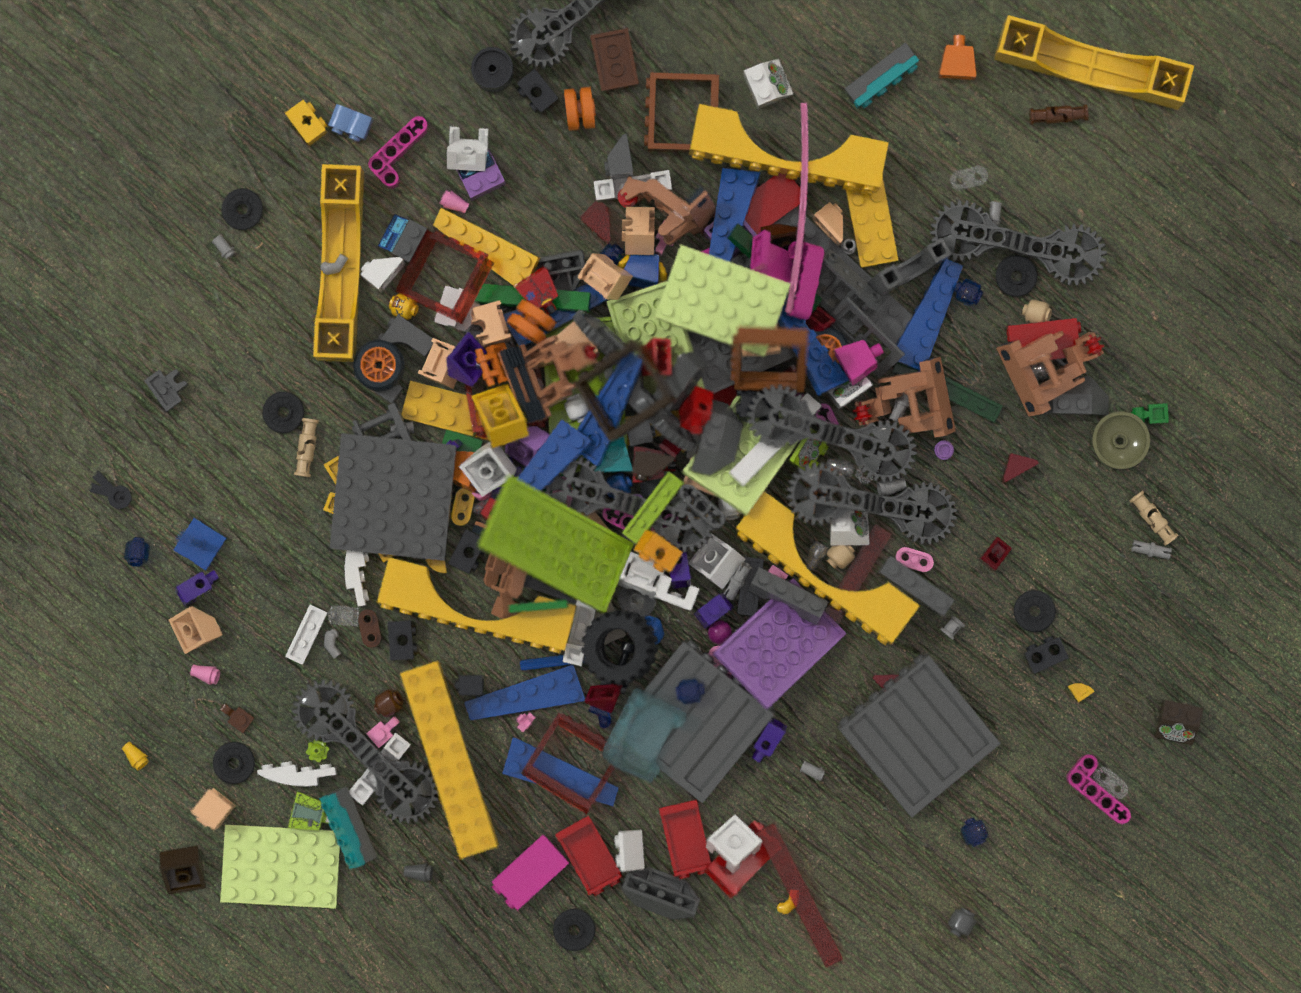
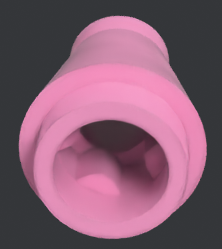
M446 190L439 203L443 205V208L459 211L464 214L469 206L468 202L464 201L452 190L450 192Z
M193 665L190 675L209 685H216L220 678V670L213 666Z

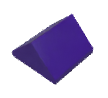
M470 332L465 334L448 355L446 363L448 376L473 386L483 374L480 364H477L475 350L482 348L484 355L487 352Z

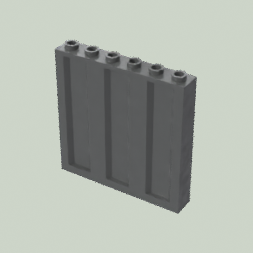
M685 639L612 731L703 803L774 716L776 711L773 710L775 708L773 705L766 710L735 677L733 678L728 674L729 671L722 664L718 666L713 662L714 658L707 652L703 654L698 650L699 646L695 642Z
M926 653L915 657L912 665L902 668L894 680L891 678L885 682L882 690L872 693L864 705L861 703L855 707L854 713L849 717H843L839 721L840 725L837 726L843 736L911 818L1001 744Z

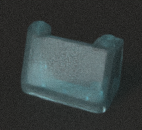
M636 688L630 695L605 744L603 757L612 767L652 783L659 773L656 759L672 727L677 729L683 726L687 714L665 701Z

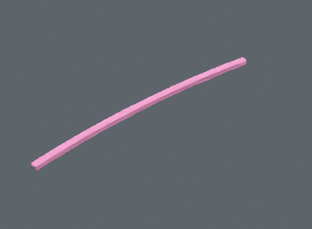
M807 103L800 104L802 133L801 192L795 256L785 310L788 313L792 312L805 225L808 179Z

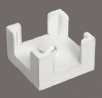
M450 127L449 146L447 147V169L485 171L488 152V129L480 128L479 140L460 139V128Z
M663 575L655 598L691 611L699 588L690 586L685 599H681V594L673 591L670 594L667 593L672 579Z
M734 815L707 839L706 848L711 853L715 849L727 861L726 868L733 874L740 868L741 862L751 853L754 855L760 850L762 840Z

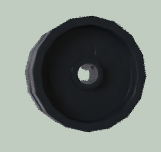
M487 47L480 50L474 56L471 63V72L475 83L480 89L489 93L505 90L511 84L514 77V67L510 56L504 50L497 47ZM491 67L495 68L494 72H490Z

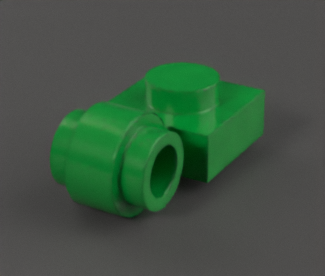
M1167 403L1147 405L1148 411H1144V407L1132 408L1133 412L1131 413L1138 416L1143 422L1148 417V424L1169 422Z

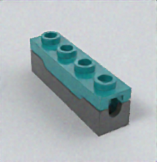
M905 42L847 86L844 92L857 109L860 107L864 109L872 103L871 99L876 95L880 97L888 91L886 88L889 85L893 84L895 86L903 79L901 76L906 72L908 74L914 72L918 68L919 59Z
M348 788L336 789L319 798L322 809L328 817L329 825L334 831L337 843L344 854L345 862L349 868L360 867L377 858Z

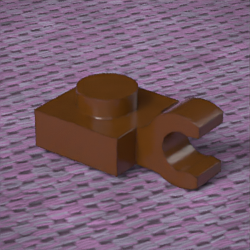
M226 703L220 708L223 713L231 717L228 723L242 733L245 732L255 718L240 706L236 711Z

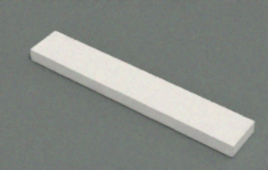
M808 393L800 400L807 401L813 415L821 408V405ZM784 416L782 419L785 420L784 424H787V417ZM794 417L791 420L793 427L801 424V418ZM775 426L772 428L769 438H772ZM766 439L763 442H759L729 472V475L744 487L783 447L781 442H778L777 447H774L773 442L767 446Z

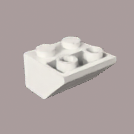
M642 829L619 831L618 835H615V847L620 850V855H616L617 867H621V871L644 869Z

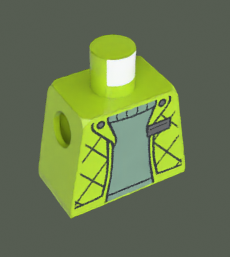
M298 791L288 828L321 830L322 823L329 824L328 817L322 809L321 801Z

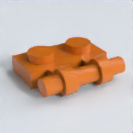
M505 342L485 348L487 352L485 355L482 348L475 350L477 364L481 366L483 380H486L488 387L495 385L494 377H496L498 384L508 382L498 356L500 351L507 349ZM487 361L491 362L492 371H490Z

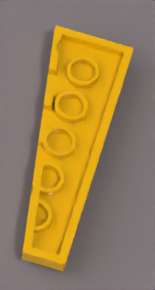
M444 208L440 209L433 226L513 286L532 274L540 260V257Z

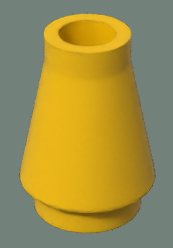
M131 742L122 747L132 768H135L137 771L149 763L148 756Z

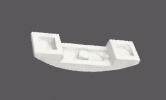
M669 170L631 177L643 182L655 179L668 190H672ZM627 178L594 181L596 201L618 199V192L623 188Z
M577 600V608L563 662L582 666L585 654L581 653V648L584 647V643L581 640L582 636H586L585 629L595 619L596 610Z
M395 733L381 753L391 760L399 761L411 744ZM378 762L375 765L377 770H382L385 767L384 762ZM367 769L349 791L351 797L361 805L375 791L376 780L374 774Z

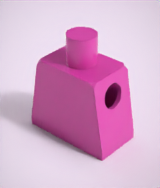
M865 340L835 349V356L852 386L877 368L875 358L884 354L879 343L869 348Z

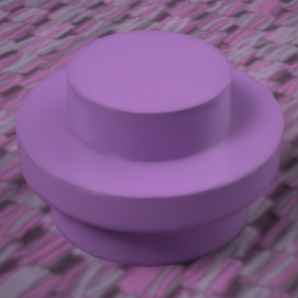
M940 441L936 444L934 452L939 459L946 460L953 455L954 448L950 442Z

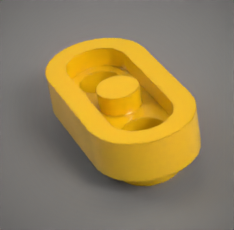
M464 488L457 491L451 513L453 523L458 526H465L469 523L475 502V496L472 492ZM467 494L469 496V500L463 501V495ZM460 513L465 515L463 520L458 519Z

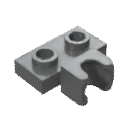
M159 369L144 380L166 412L182 402L177 393L189 385L186 381L181 383L175 382L176 377L180 375L178 369L173 370L166 376Z

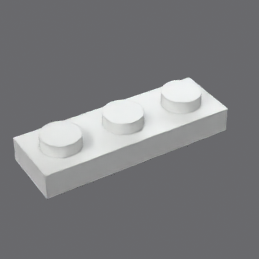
M309 605L285 657L302 665L304 664L328 614L327 612Z

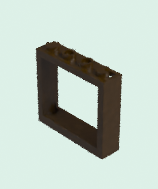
M631 340L623 345L624 349L621 351L615 350L608 355L609 359L597 362L593 365V370L582 372L578 376L579 379L573 382L609 442L618 440L677 400L642 340ZM637 351L664 397L615 429L588 383Z

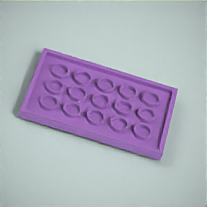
M794 578L791 581H789L790 583L802 588ZM770 599L728 638L713 655L767 710L847 633L825 611L817 625L799 617L798 613L789 605L775 599Z

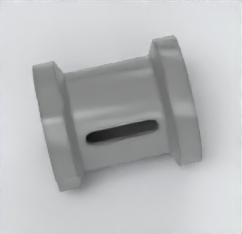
M951 615L950 621L940 630L953 640L955 634L961 627L964 628L965 625L955 616Z

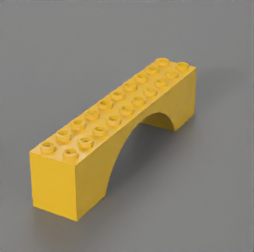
M1010 15L1007 16L1003 24L994 57L996 61L1176 110L1185 102L1194 65L1161 56L1132 55L1087 45L1058 34L1046 25Z
M699 104L688 154L692 156V159L703 161L704 158L710 159L711 163L714 164L730 163V166L734 168L745 166L749 167L748 170L760 172V170L768 171L767 174L778 176L779 173L786 174V178L797 180L798 177L801 178L802 162L782 160L760 149L744 131L737 111ZM850 135L847 141L833 153L817 160L808 161L807 182L815 184L816 181L823 182L824 186L827 187L838 185L843 186V190L854 191V189H858L863 194L872 195V193H876L880 188L889 142Z
M322 164L320 199L322 217L321 264L323 262L335 263L340 254L345 255L349 259L339 273L326 275L321 270L313 357L317 361L354 362L356 355L364 171L361 166Z
M764 491L748 515H745L736 527L737 537L744 542L750 541L753 543L752 548L760 554L765 552L769 555L768 560L775 565L780 563L784 566L783 570L793 577L795 574L800 578L799 582L806 588L809 586L814 588V593L822 599L826 597L831 601L830 605L838 611L840 609L845 611V616L852 622L856 620L862 624L861 628L869 634L871 632L878 636L876 639L885 646L887 643L891 645L919 605L890 583L873 590L854 592L831 587L816 578L806 568L795 547L793 539V520L795 514L791 513L788 508Z
M390 557L377 601L385 609L393 610L394 607L400 608L399 612L412 615L413 612L419 613L418 617L431 620V616L436 617L437 622L449 625L450 621L455 622V627L467 630L468 626L474 627L475 632L486 634L487 631L494 632V637L505 639V636L512 637L513 642L524 644V640L531 642L530 646L542 649L543 645L550 647L549 651L560 654L561 650L565 651L577 608L576 605L568 604V608L520 612L512 617L496 621L471 619L459 614L444 602L432 583L429 568ZM538 596L533 603L556 600Z
M440 661L400 673L460 859L497 847L499 842L467 754Z

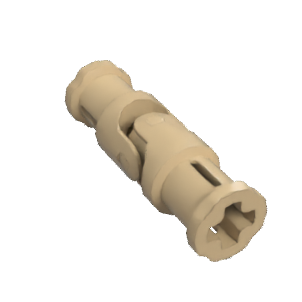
M302 418L304 423L302 434L299 436L296 456L298 462L294 475L311 477L309 472L314 458L317 438L315 432L319 420Z
M1143 490L1129 500L1130 503H1134L1138 508L1139 514L1151 526L1154 533H1158L1162 538L1165 546L1178 536L1168 526V521L1162 518L1156 506L1150 503L1144 496ZM1149 511H1154V513L1148 516Z

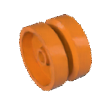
M591 86L581 87L580 100H577L574 88L564 89L568 130H579V118H583L585 129H595L594 116H596Z
M523 299L517 306V310L522 316L511 314L507 320V323L520 335L537 345L547 338L542 330L551 332L557 324L542 310Z

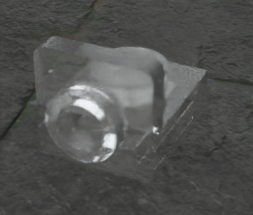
M331 605V609L328 612V619L331 625L358 627L359 607Z

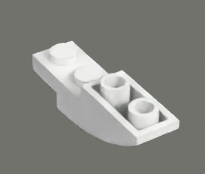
M347 550L345 557L346 589L355 590L358 607L366 606V601H369L367 589L364 590L362 582H366L364 571H360V568L367 566L366 562H369L368 552Z
M292 761L283 762L281 767L273 768V764L262 765V769L257 770V773L266 779L286 785L313 786L319 785L318 777L337 775V768L332 767L331 764L320 765V769L313 770L312 766L303 767L301 772H298L297 764L292 765Z

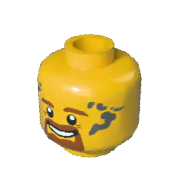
M404 293L394 295L389 303L392 315L395 317L400 315L406 320L416 316L419 310L416 298Z

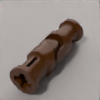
M1084 104L1078 107L1065 105L1045 107V109L1029 108L1030 125L1041 122L1054 124L1072 122V120L1088 121V106Z

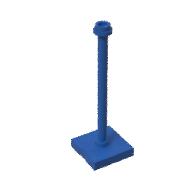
M193 518L186 531L180 534L174 551L207 571L227 538L196 518Z

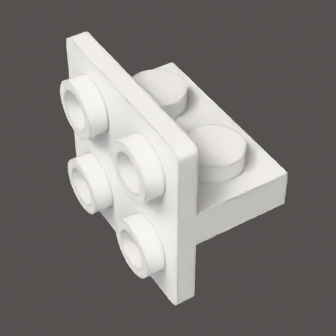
M445 286L434 320L435 323L465 332L471 325L472 308L480 305L475 302L476 295L468 293L461 288L455 289Z

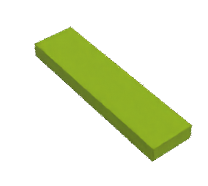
M668 471L622 534L637 544L645 530L649 531L683 486L684 482Z

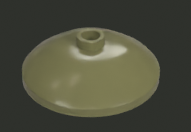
M1123 411L1113 412L1103 417L1097 423L1092 436V445L1096 456L1105 465L1115 469H1127L1137 465L1145 458L1150 447V434L1147 426L1138 416ZM1117 438H1121L1123 440V443L1121 445L1116 443Z

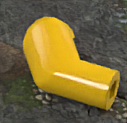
M789 890L788 900L777 905L779 913L788 914L797 907L799 890Z

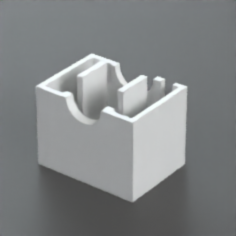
M631 552L617 585L637 590L642 595H649V598L653 599L664 570L663 572L657 571L652 567L653 563L650 561L645 562L638 557L639 555ZM629 565H631V567H630V569H629V571H628L627 576H625V575H626L625 573H626V571H627V568L629 567ZM658 576V578H657V579H658V580H657V583H656V585L653 587V584H654V582H655V579H656V577Z

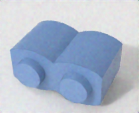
M336 104L328 126L332 128V132L342 135V133L349 134L350 139L360 142V139L366 140L373 118Z

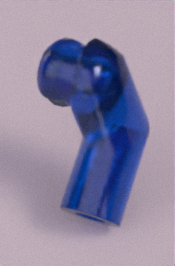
M590 705L588 712L598 716L601 728H608L611 725L609 712Z

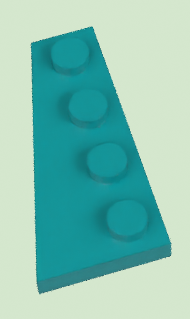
M623 436L616 441L610 442L601 465L597 466L594 472H633Z

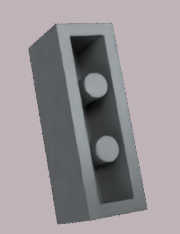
M694 351L680 354L676 359L677 363L671 368L672 375L665 378L677 398L675 402L664 408L667 412L679 409L709 368ZM658 386L653 395L657 401L664 397Z

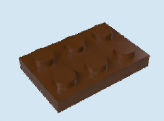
M628 28L590 35L601 92L639 85Z

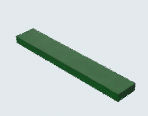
M482 283L477 285L475 297L477 304H489L500 300L501 306L517 307L520 301L524 300L513 286ZM556 290L558 296L552 302L557 310L577 312L580 309L589 313L590 292Z

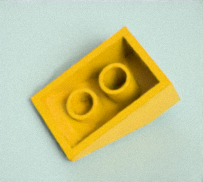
M508 383L471 396L492 448L529 436L525 418Z

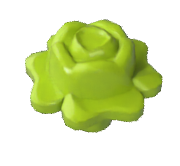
M314 740L308 743L306 754L309 755L310 760L321 762L322 759L327 758L329 747L326 746V742Z

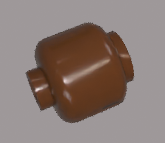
M387 689L375 697L374 709L377 714L390 717L402 709L403 698L397 690Z

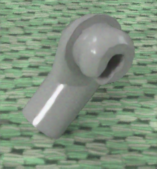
M340 254L335 263L323 262L320 269L326 275L339 273L349 258Z
M331 629L325 633L324 647L335 659L341 654L335 645V640L339 634L335 629Z

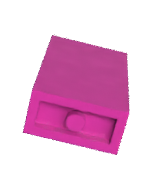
M766 230L753 237L750 270L791 283L794 259L788 257V251L771 244V233Z
M543 834L492 881L494 884L492 888L498 895L502 893L507 898L505 902L512 910L514 908L519 910L567 866L569 861Z

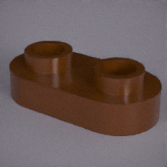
M363 610L358 616L362 641L367 647L373 648L378 646L382 640L378 617L372 610ZM367 615L371 617L369 623L364 621V617ZM370 634L375 636V640L372 642L368 640Z

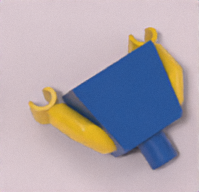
M657 254L626 255L617 263L618 267L625 269L633 276L628 284L630 286L645 289L667 281V271L664 264L659 261V255Z

